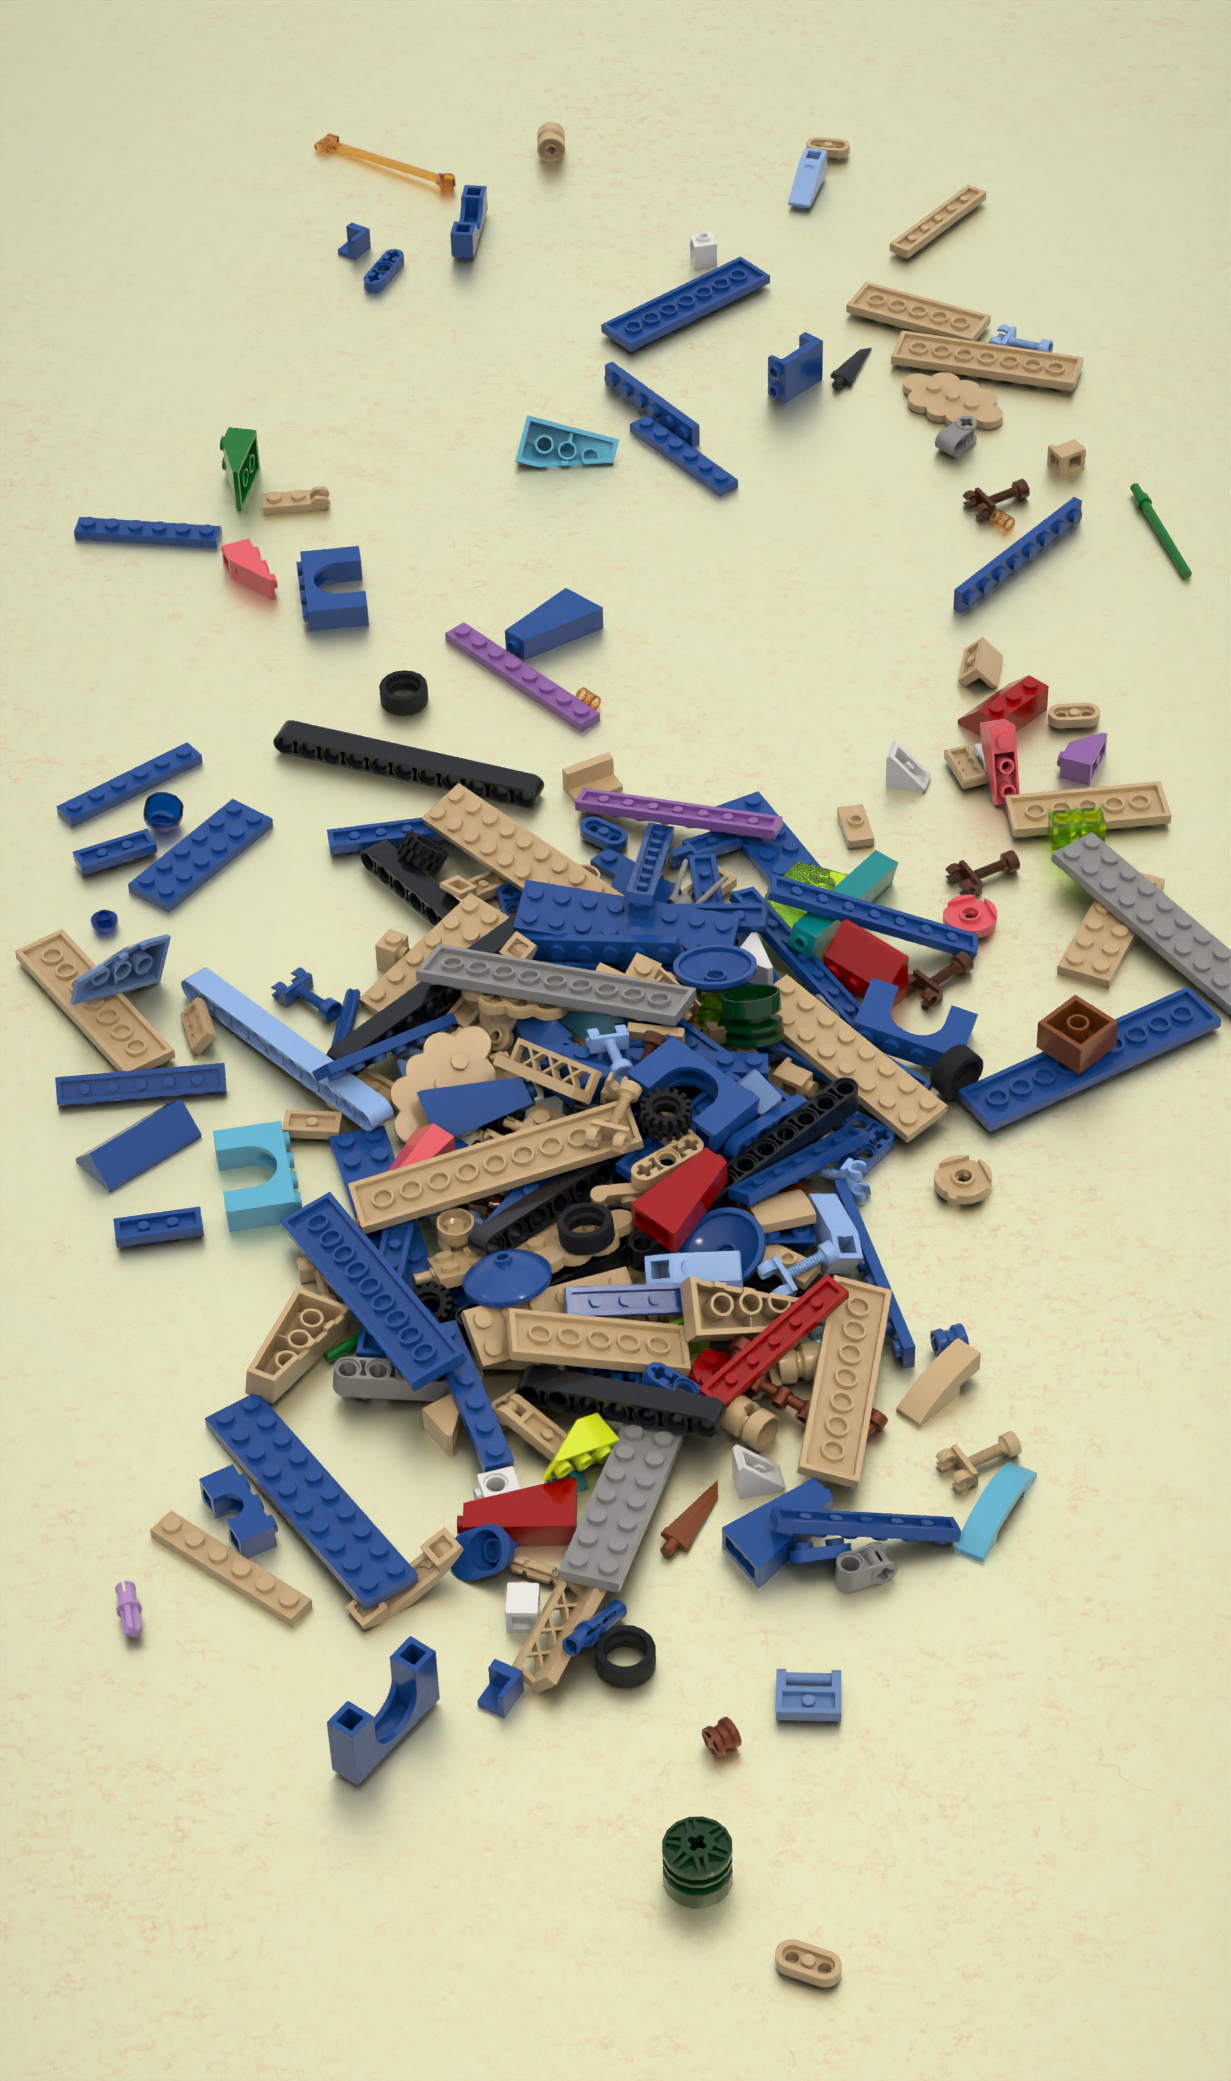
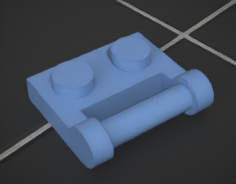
M777 1669L776 1720L841 1721V1670H832V1673L786 1672V1669ZM814 1686H831V1687H814Z

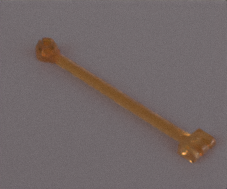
M330 133L314 145L315 149L319 152L327 154L331 150H335L435 182L436 185H439L441 191L446 193L452 192L456 186L455 175L451 173L436 174L339 143V136Z

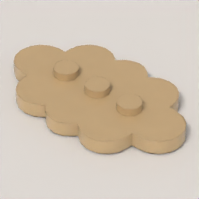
M949 372L936 373L931 377L915 373L903 379V392L908 395L907 406L909 409L916 413L926 414L927 418L933 422H945L949 426L961 416H972L977 420V427L982 429H995L1003 422V411L997 407L998 397L996 393L987 389H979L977 383L973 381L959 380L958 376Z
M461 990V995L464 999L478 1002L480 1012L487 1015L507 1014L515 1019H526L534 1016L540 1020L553 1021L564 1017L568 1011L582 1012V1010L575 1008H560L552 1004L532 1003L529 1000L509 999L495 994H481L478 991Z
M469 1026L463 1028L456 1037L444 1032L432 1034L424 1043L423 1053L414 1055L408 1060L405 1067V1077L399 1078L393 1084L390 1091L391 1103L399 1111L394 1122V1132L402 1143L407 1142L415 1129L430 1124L416 1092L495 1080L494 1067L486 1060L491 1050V1039L484 1029L477 1026Z
M623 1209L611 1210L615 1230L613 1243L607 1249L591 1255H575L561 1247L557 1221L514 1249L529 1250L543 1256L550 1263L553 1274L564 1266H580L588 1262L592 1256H604L614 1252L620 1245L619 1238L628 1235L634 1230L635 1226L632 1224L630 1211ZM596 1225L579 1226L573 1229L572 1231L577 1233H586L594 1231L600 1227Z

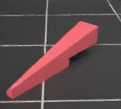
M434 1123L415 1129L388 1171L455 1151L454 1136ZM357 1217L355 1222L361 1228L359 1219Z

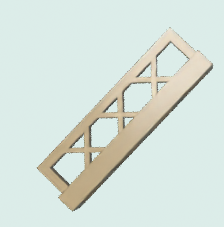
M519 1037L510 1058L497 1054L493 1062L495 1066L587 1104H590L602 1075L601 1071ZM528 1047L531 1058L520 1063L524 1048ZM548 1056L550 1067L541 1071L539 1061ZM568 1065L570 1075L561 1080L559 1069ZM590 1073L591 1075L585 1090L581 1089L579 1077Z
M558 1580L512 1664L513 1667L523 1671V1682L537 1694L556 1686L571 1658L562 1647L563 1639L571 1635L580 1622L588 1621L594 1616L607 1590L590 1586L585 1588L581 1584ZM566 1586L577 1595L573 1603L567 1604L564 1594ZM553 1610H560L562 1619L560 1627L553 1626L551 1617ZM540 1634H547L549 1643L547 1651L540 1650L538 1641ZM527 1658H534L536 1667L534 1676L523 1667Z

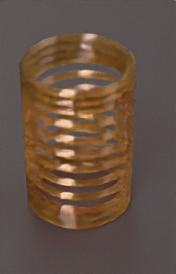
M1000 509L994 510L990 516V520L1006 531L1011 530L1015 525V519ZM999 511L1000 513L995 518V513ZM1010 520V521H1011V524L1009 525L1008 528H1006V527H1007L1006 525H1007L1008 521Z
M585 687L580 688L575 697L584 703L586 702L590 707L593 706L592 703L597 698L598 703L593 708L595 710L601 704V698ZM584 691L585 694L580 699L579 696Z

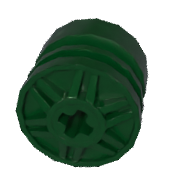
M768 984L744 985L726 990L721 994L723 1015L730 1018L724 1024V1028L727 1031L725 1036L726 1043L729 1046L757 1048L772 1045L784 1039L783 1017L776 1014L781 1010L780 989L778 987Z
M703 1816L687 1817L674 1823L666 1831L662 1840L663 1886L668 1896L679 1905L692 1909L707 1908L718 1904L728 1895L733 1884L731 1836L727 1829L719 1822Z

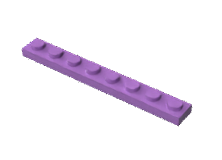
M465 622L445 633L446 641L580 732L600 721V713Z
M583 788L575 800V810L588 814L596 813L610 815L615 818L623 817L637 821L657 822L663 825L671 824L686 828L705 829L712 832H726L738 836L759 837L765 840H775L783 826V816Z

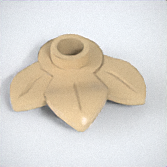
M480 1012L479 1019L481 1023L475 1026L491 1034V1049L494 1051L508 1050L514 1042L512 1029L516 1025L517 1019L511 1018L507 1014L487 1015Z

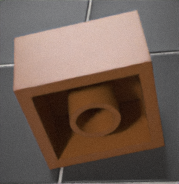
M1074 995L1038 1022L1036 1047L1080 1074L1116 1047L1118 1021L1077 995Z

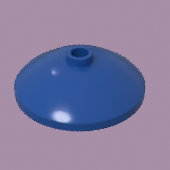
M730 945L695 947L681 953L673 963L674 976L682 984L707 993H721L742 986L757 971V961L753 954L745 949Z
M732 1207L719 1208L704 1214L681 1246L680 1253L740 1251L742 1280L745 1282L757 1271V1266L763 1261L766 1251V1237L760 1223L747 1211Z
M506 1249L489 1254L475 1262L466 1272L462 1285L466 1297L475 1304L493 1308L509 1307L527 1302L541 1294L552 1280V1270L547 1259L535 1252L524 1249Z

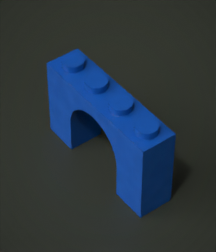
M359 546L301 551V561L296 562L303 621L309 622V630L320 631L369 626L365 591L329 593L321 590L323 587L333 583L363 580Z
M872 977L854 1021L853 1029L881 1052L932 1070L937 1060L951 1047L958 1044L968 1045L978 1014L951 1005L946 1021L939 1031L930 1035L909 1033L894 1022L890 1013L899 987Z
M673 1036L627 1072L626 1077L638 1083L642 1088L638 1099L640 1103L643 1096L646 1097V1093L651 1091L654 1094V1089L657 1088L664 1092V1087L670 1089L676 1086H693L705 1091L714 1102L692 1120L691 1130L703 1141L704 1148L707 1147L712 1152L717 1151L726 1143L730 1136L757 1118L760 1098Z
M411 1636L390 1656L391 1687L383 1706L376 1716H372L350 1701H347L327 1721L332 1770L357 1786L440 1699L436 1651Z

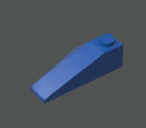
M534 1016L526 1019H517V1023L512 1029L515 1041L519 1037L538 1046L540 1044L554 1045L566 1037L574 1043V1035L557 1020L544 1021ZM525 1047L522 1053L525 1061L531 1058L528 1047Z

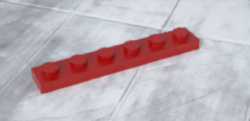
M826 1274L699 1387V1395L718 1398L727 1408L733 1400L745 1392L849 1298V1291Z

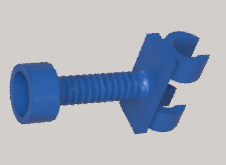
M301 967L290 973L296 976L291 980L292 985L287 987L283 982L279 981L271 987L273 990H276L272 997L278 1002H283V1005L286 1007L298 998H302L318 1008L319 1016L328 1022L335 1021L340 1015L342 1008L340 1002L333 998L324 1000L309 991L314 987L312 974L307 973Z

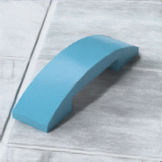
M1012 1462L1006 1463L995 1474L975 1504L963 1527L960 1540L956 1543L955 1551L984 1562L997 1541L999 1529L1018 1499L1025 1497L1035 1481L1037 1473Z

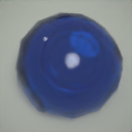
M156 792L148 796L143 811L144 822L151 830L160 833L172 832L180 825L183 818L184 806L182 801L176 795L168 792Z

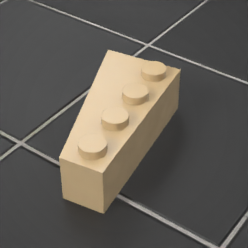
M689 1276L680 1283L686 1343L733 1340L737 1335L746 1339H754L799 1298L772 1292L764 1293L755 1291L753 1288H740L726 1285L727 1283L710 1282L700 1280L698 1277Z
M296 1287L247 1369L245 1394L262 1396L266 1402L272 1404L278 1400L323 1356L324 1352L328 1351L349 1331L351 1312L342 1303Z

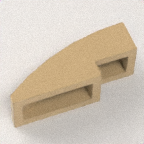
M959 1338L954 1340L920 1375L897 1406L896 1412L920 1428L960 1394V1386L980 1370L981 1353Z

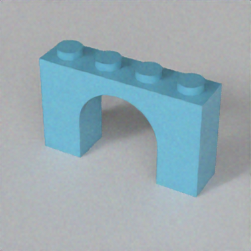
M281 1121L213 1131L219 1171L259 1166L274 1173L270 1180L259 1186L223 1192L229 1232L281 1224L280 1220L302 1208L300 1192L294 1193V1189H298L296 1171L290 1172V1169L295 1168L292 1151H286V1149L291 1148L289 1132H283Z

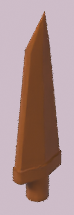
M718 1480L661 1532V1536L666 1540L660 1549L664 1556L670 1557L676 1549L687 1552L690 1548L692 1541L718 1499Z

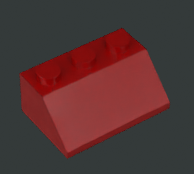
M1030 675L1007 684L959 718L958 724L981 737L980 722L1006 719L1015 725L1017 732L1047 710L1049 686Z
M843 920L824 954V965L851 994H855L861 999H864L872 977L899 987L893 1007L907 997L909 956L850 920Z

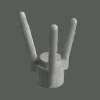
M687 859L683 860L673 892L668 898L671 904H693V890H690L688 895H678L688 865ZM723 876L694 904L704 903L727 881V876Z

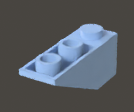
M805 148L799 161L788 205L798 208H810L827 174V150Z
M808 1194V1199L816 1212V1223H813L817 1245L830 1240L840 1258L839 1262L829 1267L825 1263H821L823 1274H851L863 1259L858 1231L836 1194Z
M740 1251L671 1253L644 1256L646 1284L680 1283L689 1276L698 1277L700 1280L705 1281L742 1280Z

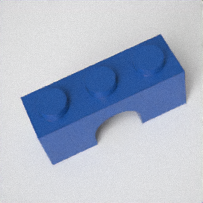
M232 1464L199 1479L202 1500L215 1519L228 1514H237V1516L226 1521L229 1541L239 1554L249 1559L277 1546L275 1533L278 1532V1526L272 1515L267 1516L264 1512V1505L259 1495H253L250 1491V1484L245 1474H239Z

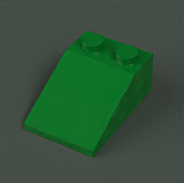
M228 427L225 436H222L220 440V450L224 453L222 469L226 471V480L236 510L242 511L260 471L257 432L251 429Z

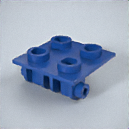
M813 1224L765 1233L766 1244L778 1243L782 1246V1243H787V1248L791 1250V1243H793L794 1251H808L809 1248H814V1243H817Z

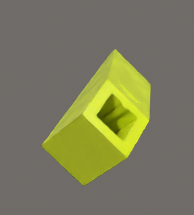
M598 1413L577 1419L562 1441L542 1479L544 1481L555 1477L560 1479L572 1471H583L590 1465L598 1462L599 1464L605 1463L613 1445L619 1442L620 1439Z

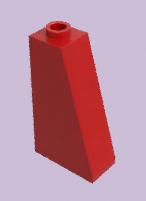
M705 1147L631 1203L632 1224L670 1252L676 1253L728 1182L727 1161L721 1155L715 1154Z
M569 1477L463 1503V1516H457V1534L485 1524L495 1523L501 1526L519 1546H569L577 1529L576 1477Z

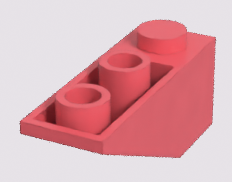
M249 538L221 546L223 566L232 580L272 600L276 599L275 588H278L276 577L274 574H270L266 560L262 561L258 547H254Z
M1006 719L980 722L982 751L995 806L1003 805L1005 795L1020 794L1015 725Z

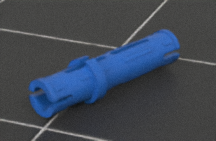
M613 1600L591 1619L580 1622L575 1627L574 1632L563 1639L562 1647L564 1651L570 1656H576L585 1647L596 1644L601 1634L626 1616L627 1608L625 1604L620 1600Z

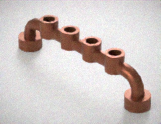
M739 1335L735 1336L729 1345V1349L732 1352L730 1360L751 1341ZM764 1375L746 1390L748 1394L755 1397L761 1391L770 1395L769 1403L777 1410L784 1411L787 1405L797 1410L796 1419L806 1424L810 1400L800 1399L788 1388L769 1382ZM872 1408L867 1437L874 1431L882 1432L888 1422L887 1417Z

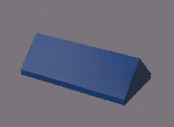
M182 1099L164 1105L75 1159L79 1166L111 1193L202 1138L184 1102Z

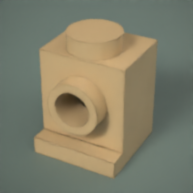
M1075 439L1058 446L1049 445L1047 466L1060 478L1082 470L1085 465L1086 449Z
M391 929L383 935L375 945L378 970L387 972L410 950L408 935Z
M786 1057L772 1073V1083L791 1097L800 1094L808 1099L812 1098L816 1093L818 1083L813 1081V1073L792 1064L791 1058Z

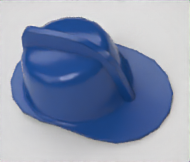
M495 1523L485 1524L464 1531L455 1538L464 1550L451 1567V1570L458 1578L466 1581L478 1580L496 1574L511 1564L514 1559L515 1549L519 1545L512 1540L510 1535L501 1526Z

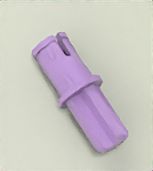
M124 1581V1592L121 1582L115 1587L119 1603L116 1608L117 1615L121 1618L124 1635L136 1638L138 1633L142 1631L140 1620L142 1607L139 1601H137L135 1584L131 1581Z

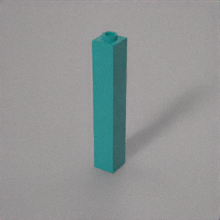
M875 850L831 891L872 902L893 882L898 862ZM807 912L793 924L788 946L811 958L835 936L842 922Z

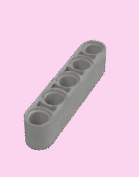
M342 1357L334 1365L333 1390L338 1395L344 1397L437 1401L451 1393L444 1375L414 1392L388 1358ZM474 1364L482 1381L483 1371L480 1370L478 1365Z

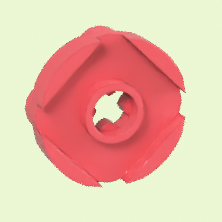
M976 895L957 896L948 902L947 908L943 911V924L976 933L978 938L995 933L997 909L988 899L984 898L983 902L976 900Z

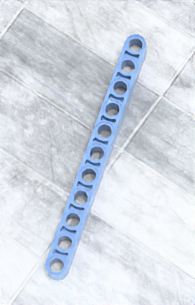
M205 967L181 982L182 990L190 1001L197 997L205 1000L209 1015L367 1132L374 1130L393 1117L394 1113L390 1103L348 1070L343 1071L345 1076L329 1082L328 1078L316 1082L312 1071L334 1060L210 969Z

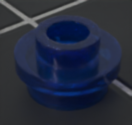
M100 910L91 917V925L99 934L112 933L118 924L116 913L110 910Z

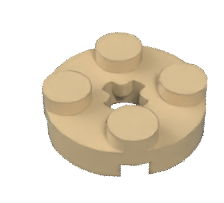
M955 1155L944 1159L939 1164V1169L935 1170V1190L942 1198L946 1199L947 1204L951 1207L973 1204L990 1196L992 1171L980 1159L976 1162L969 1160L968 1155ZM961 1177H962L964 1180H969V1181L961 1182V1181H958V1178H961Z

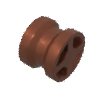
M728 1717L721 1718L714 1727L707 1726L702 1729L704 1743L710 1753L716 1758L723 1756L727 1749H735L742 1743L738 1729Z

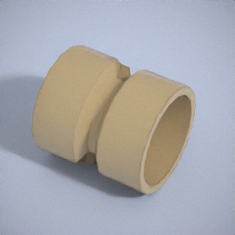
M547 122L539 127L537 132V153L543 161L549 163L557 162L565 154V131L558 123Z
M452 1208L445 1210L438 1216L436 1222L438 1252H456L468 1246V1237L475 1229L474 1218L469 1211L462 1208Z
M816 1340L799 1342L797 1348H792L776 1363L782 1385L796 1383L799 1377H802L804 1381L814 1380L819 1346Z
M743 1395L731 1402L722 1421V1428L736 1438L742 1437V1441L756 1451L765 1449L773 1441L780 1426V1419L765 1408L760 1409L756 1402Z

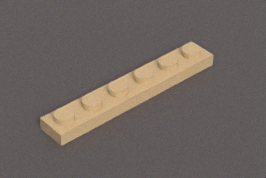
M967 185L890 243V251L908 259L985 201L986 191Z
M173 1511L166 1514L150 1529L151 1538L290 1627H293L313 1607L312 1599Z

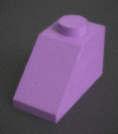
M1099 733L1069 742L1065 751H1061L1058 756L1057 766L1060 767V778L1090 785L1106 755L1107 734Z

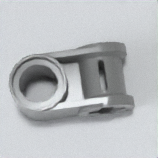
M972 416L959 417L955 422L938 433L935 439L936 448L954 458L961 456L963 452L976 444L977 437L974 431L977 427V420Z
M876 1541L841 1553L836 1560L834 1583L837 1589L844 1593H855L861 1589L890 1581L897 1574L898 1569L896 1564L886 1556L885 1546L881 1542Z

